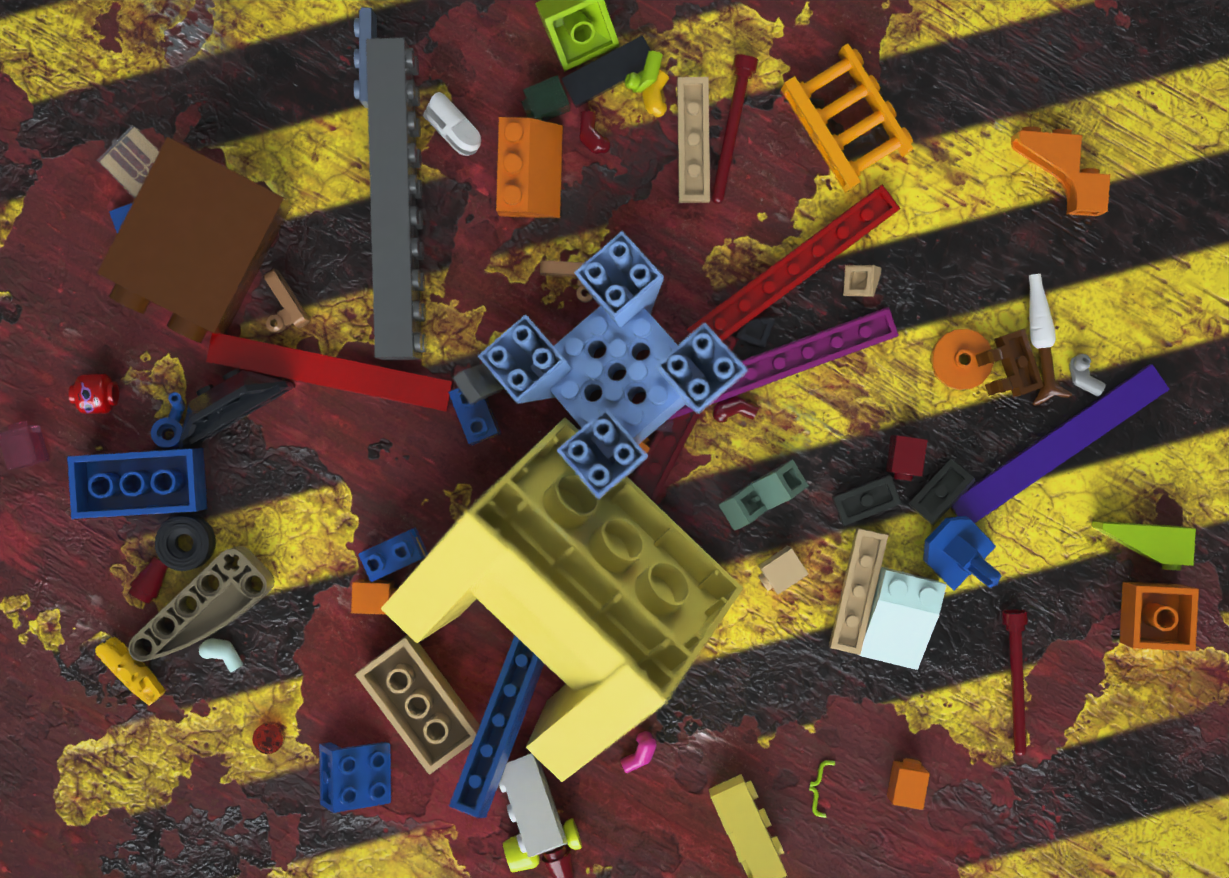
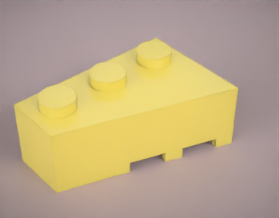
M742 774L710 788V797L748 878L786 877L787 874L780 855L785 852L778 837L771 838L767 827L772 824L765 809L758 810L754 802L759 797L752 781L745 782Z

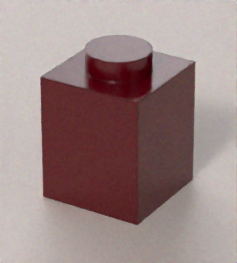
M891 435L886 471L894 472L893 479L912 481L913 475L922 477L928 440Z

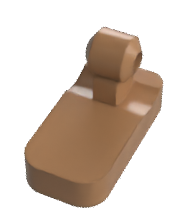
M540 261V275L578 278L574 272L584 263ZM578 279V299L584 303L590 302L593 297L590 293L586 297L582 296V292L588 290Z
M272 269L263 276L282 307H284L277 315L268 317L266 321L267 328L272 332L279 333L291 324L302 328L310 323L311 319L282 274L276 269Z

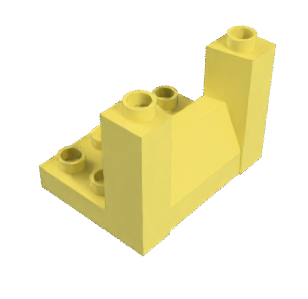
M566 418L559 422L466 512L381 608L403 632L418 643L458 618L478 599L560 677L566 685L547 700L526 748L561 782L667 702L743 590V587L628 477L625 476L600 499H597L557 451L559 447L579 431Z

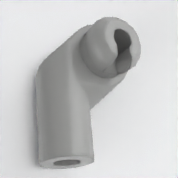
M1078 354L1069 363L1072 381L1077 387L1098 397L1104 391L1106 384L1090 376V357L1086 354Z

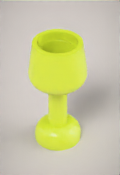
M571 818L564 823L563 830L568 846L571 849L578 850L582 848L575 821ZM517 835L503 842L504 853L511 872L524 871L538 866L540 854L528 857L527 852L522 853L517 841Z

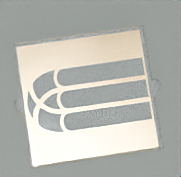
M132 125L118 140H112L113 145L97 161L136 198L159 150Z

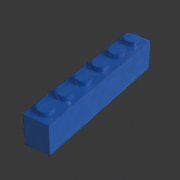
M516 635L513 638L449 804V807L476 818L487 817L545 664Z

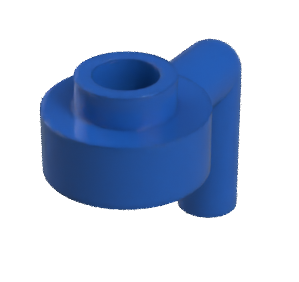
M177 392L171 393L168 397L172 405L168 418L159 419L151 428L152 440L163 450H173L179 447L182 426L179 422L186 404ZM173 431L174 437L171 440L163 439L165 432Z

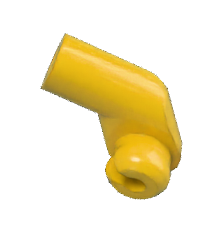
M659 70L657 80L642 91L645 109L655 117H662L667 111V105L663 102L660 91L669 80V76Z

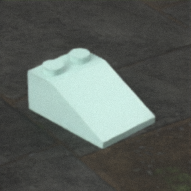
M881 567L863 647L859 656L918 670L939 617L947 585L938 580Z

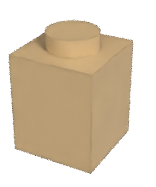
M789 546L758 565L762 572L758 575V578L767 591L773 588L777 594H780L809 575L793 549Z

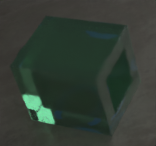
M558 75L523 89L526 99L522 100L521 103L527 118L534 117L537 120L548 121L571 111L569 101Z

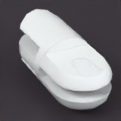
M441 92L435 93L431 97L423 117L456 152L466 156L475 154L481 146L480 133L445 94Z

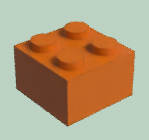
M1123 582L1120 643L1135 649L1196 651L1199 589L1184 584Z

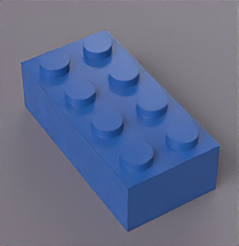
M203 448L67 456L71 519L193 512L207 509Z

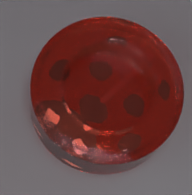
M265 722L254 731L253 744L261 753H275L285 742V731L276 722Z

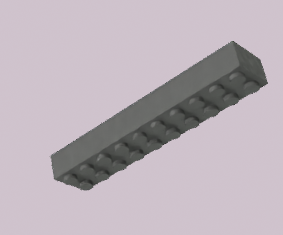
M405 38L366 39L375 358L382 360H422V353L427 351L426 334L421 333V322L426 321L425 303L420 301V291H425L424 272L420 273L419 260H424V244L419 242L418 230L423 229V213L418 210V199H422L423 190L422 181L417 178V168L422 166L421 150L417 149L416 137L421 136L420 119L416 118L415 106H420L419 88L415 87L414 75H419L418 56H414V50L408 46Z

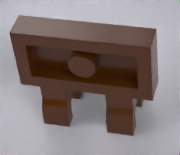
M1025 328L995 338L994 341L997 348L975 355L979 367L1001 360L1007 376L985 384L988 396L1011 390L1013 397L1044 387Z

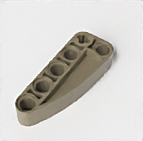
M237 546L225 550L131 639L128 646L129 654L136 661H148L184 649L214 634L235 621L265 597L274 587V576L246 547ZM237 555L240 559L237 562L238 566L234 567L232 562L235 560L234 556ZM210 575L216 576L219 580L217 590L211 588L208 583ZM253 576L261 578L263 582L261 591L253 588L251 584ZM188 596H192L197 602L195 611L187 606L186 600ZM166 617L173 620L175 625L173 631H169L165 627L164 621ZM144 638L151 642V652H147L143 648L142 642Z

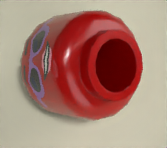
M82 374L77 377L74 385H70L69 400L72 404H75L77 410L82 414H106L112 410L113 406L118 405L119 387L117 382L112 381L111 377L107 374Z

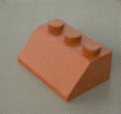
M499 117L496 211L499 217L560 218L563 125L533 118Z

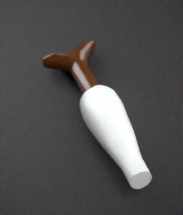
M1041 274L1029 275L1030 338L1032 345L1039 351L1044 387L1040 389L1038 396L1032 404L1040 405L1054 395L1067 398L1071 397L1072 393L1060 386L1055 380L1051 347L1056 341L1054 323L1043 289Z

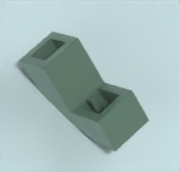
M791 460L745 486L721 502L719 507L735 531L752 523L767 510L791 500L809 485L795 462Z

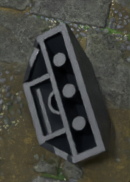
M239 369L230 371L222 377L224 382L215 387L213 384L201 388L196 392L198 397L189 402L179 440L180 448H194L294 389L295 385L290 381L252 371H240Z

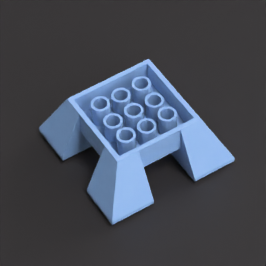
M623 231L574 272L600 307L553 346L525 314L478 355L518 404L556 397L581 426V429L559 447L557 451L597 499H600L648 457L639 444L680 408L687 405L699 414L748 371L706 323H703L679 345L650 314L664 277ZM606 348L604 356L593 358L597 349ZM640 351H650L648 358L645 360H636V356ZM626 370V375L622 380L613 381V376L617 371ZM602 390V396L599 400L595 402L589 400L592 392ZM637 393H646V398L642 403H632V398Z

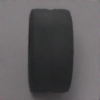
M190 514L170 518L161 525L155 537V550L159 559L167 567L177 571H188L204 565L213 555L216 546L215 534L210 524L203 518ZM182 534H188L193 539V547L189 551H183L178 546V539Z

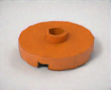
M957 329L942 335L934 344L930 356L933 372L936 378L946 387L955 390L972 389L986 380L994 364L989 363L979 367L975 355L992 348L988 340L978 332L969 329ZM962 353L968 358L965 365L959 362V356Z

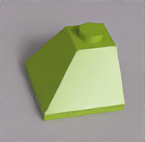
M541 0L535 3L546 33L564 71L620 46L604 0Z

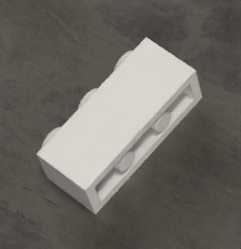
M531 753L508 762L499 782V787L503 793L507 792L510 804L507 805V811L513 823L517 822L520 834L517 835V841L522 853L527 852L528 857H533L568 844L540 761Z

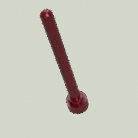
M737 54L733 60L732 69L735 70L734 76H736L712 193V201L715 204H720L724 200L748 79H751L752 75L757 71L759 60L749 55Z
M1010 609L1002 611V624L1006 625V630L1009 631L1014 752L1017 756H1024L1027 749L1022 631L1025 630V625L1028 624L1026 610Z

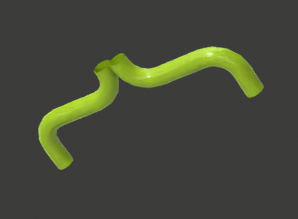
M825 760L820 764L817 780L810 782L809 790L814 793L812 811L816 816L826 818V813L817 811L819 793L814 786L820 784L825 765L835 766V761Z

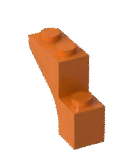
M1023 127L1022 131L1020 130L1011 137V147L1014 151L1054 176L1062 184L1067 198V214L1099 216L1108 212L1110 174H1100V170L1095 168L1080 170L1082 135L1072 134L1070 129H1055L1052 133L1041 132L1039 127Z

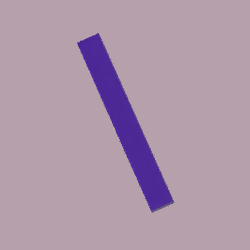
M1153 364L1145 366L969 487L953 504L951 509L957 517L967 516L976 523L1170 389Z

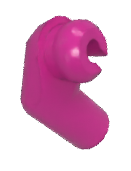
M644 731L639 733L636 737L638 742L636 752L620 759L625 773L640 768L651 761L657 745L650 732Z

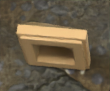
M845 265L843 296L874 297L881 275V267L875 265Z

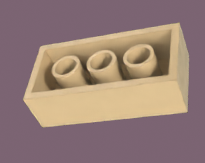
M408 634L355 674L429 775L474 742L480 726L419 642L416 643Z

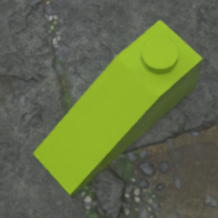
M1092 521L1094 529L1146 559L1161 563L1162 569L1180 571L1182 565L1194 566L1195 528Z

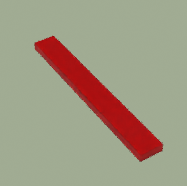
M880 185L685 331L688 335H691L703 323H706L721 341L725 340L901 208L884 185Z
M213 332L206 362L446 412H448L450 402L448 392L452 391L453 382Z

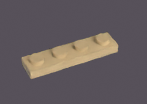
M678 77L679 203H709V77Z
M856 528L829 643L830 648L861 655L888 535Z

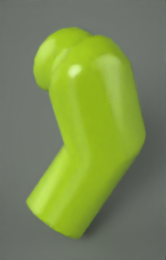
M648 51L644 70L638 74L635 72L629 73L625 78L626 88L632 89L635 93H640L652 85L658 78L663 54L657 51Z

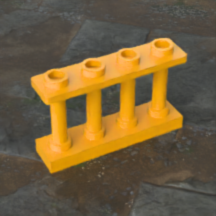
M848 43L842 46L838 53L841 61L806 83L803 81L799 83L794 76L784 82L781 88L785 98L845 193L855 188L861 182L858 178L861 175V171L896 149L902 157L913 150L911 145L913 139L909 131L905 127H900L895 119L897 114L894 107L889 101L885 102L879 93L880 86L873 75L868 76L862 66L864 61L857 49H852ZM848 71L857 87L826 107L815 109L810 101L811 94ZM865 97L874 113L838 136L836 134L832 135L826 126L828 124L827 120ZM881 123L890 139L856 161H848L842 152L844 146Z

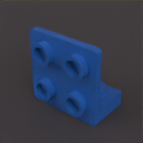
M331 742L319 744L320 805L336 813L389 804L391 802V753L388 742L341 748Z

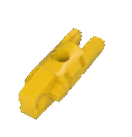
M111 637L105 643L102 642L96 646L95 652L98 658L133 694L146 704L151 705L166 691L153 672L143 662L133 659L129 654L128 647L118 638Z

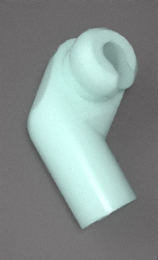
M210 638L205 640L199 647L201 657L205 659H223L230 673L244 665L235 648L228 640Z

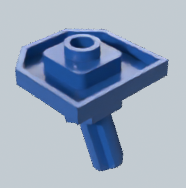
M967 516L945 518L925 539L923 561L952 590L955 591L971 574L990 588L994 585L996 586L1001 578V573L985 561V558L996 546Z

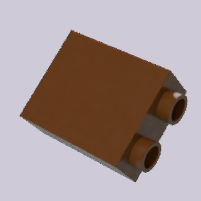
M167 137L97 274L115 283L109 295L110 299L141 314H145L152 301L173 312L166 325L169 329L193 341L202 343L208 330L217 334L227 333L293 204L284 197Z

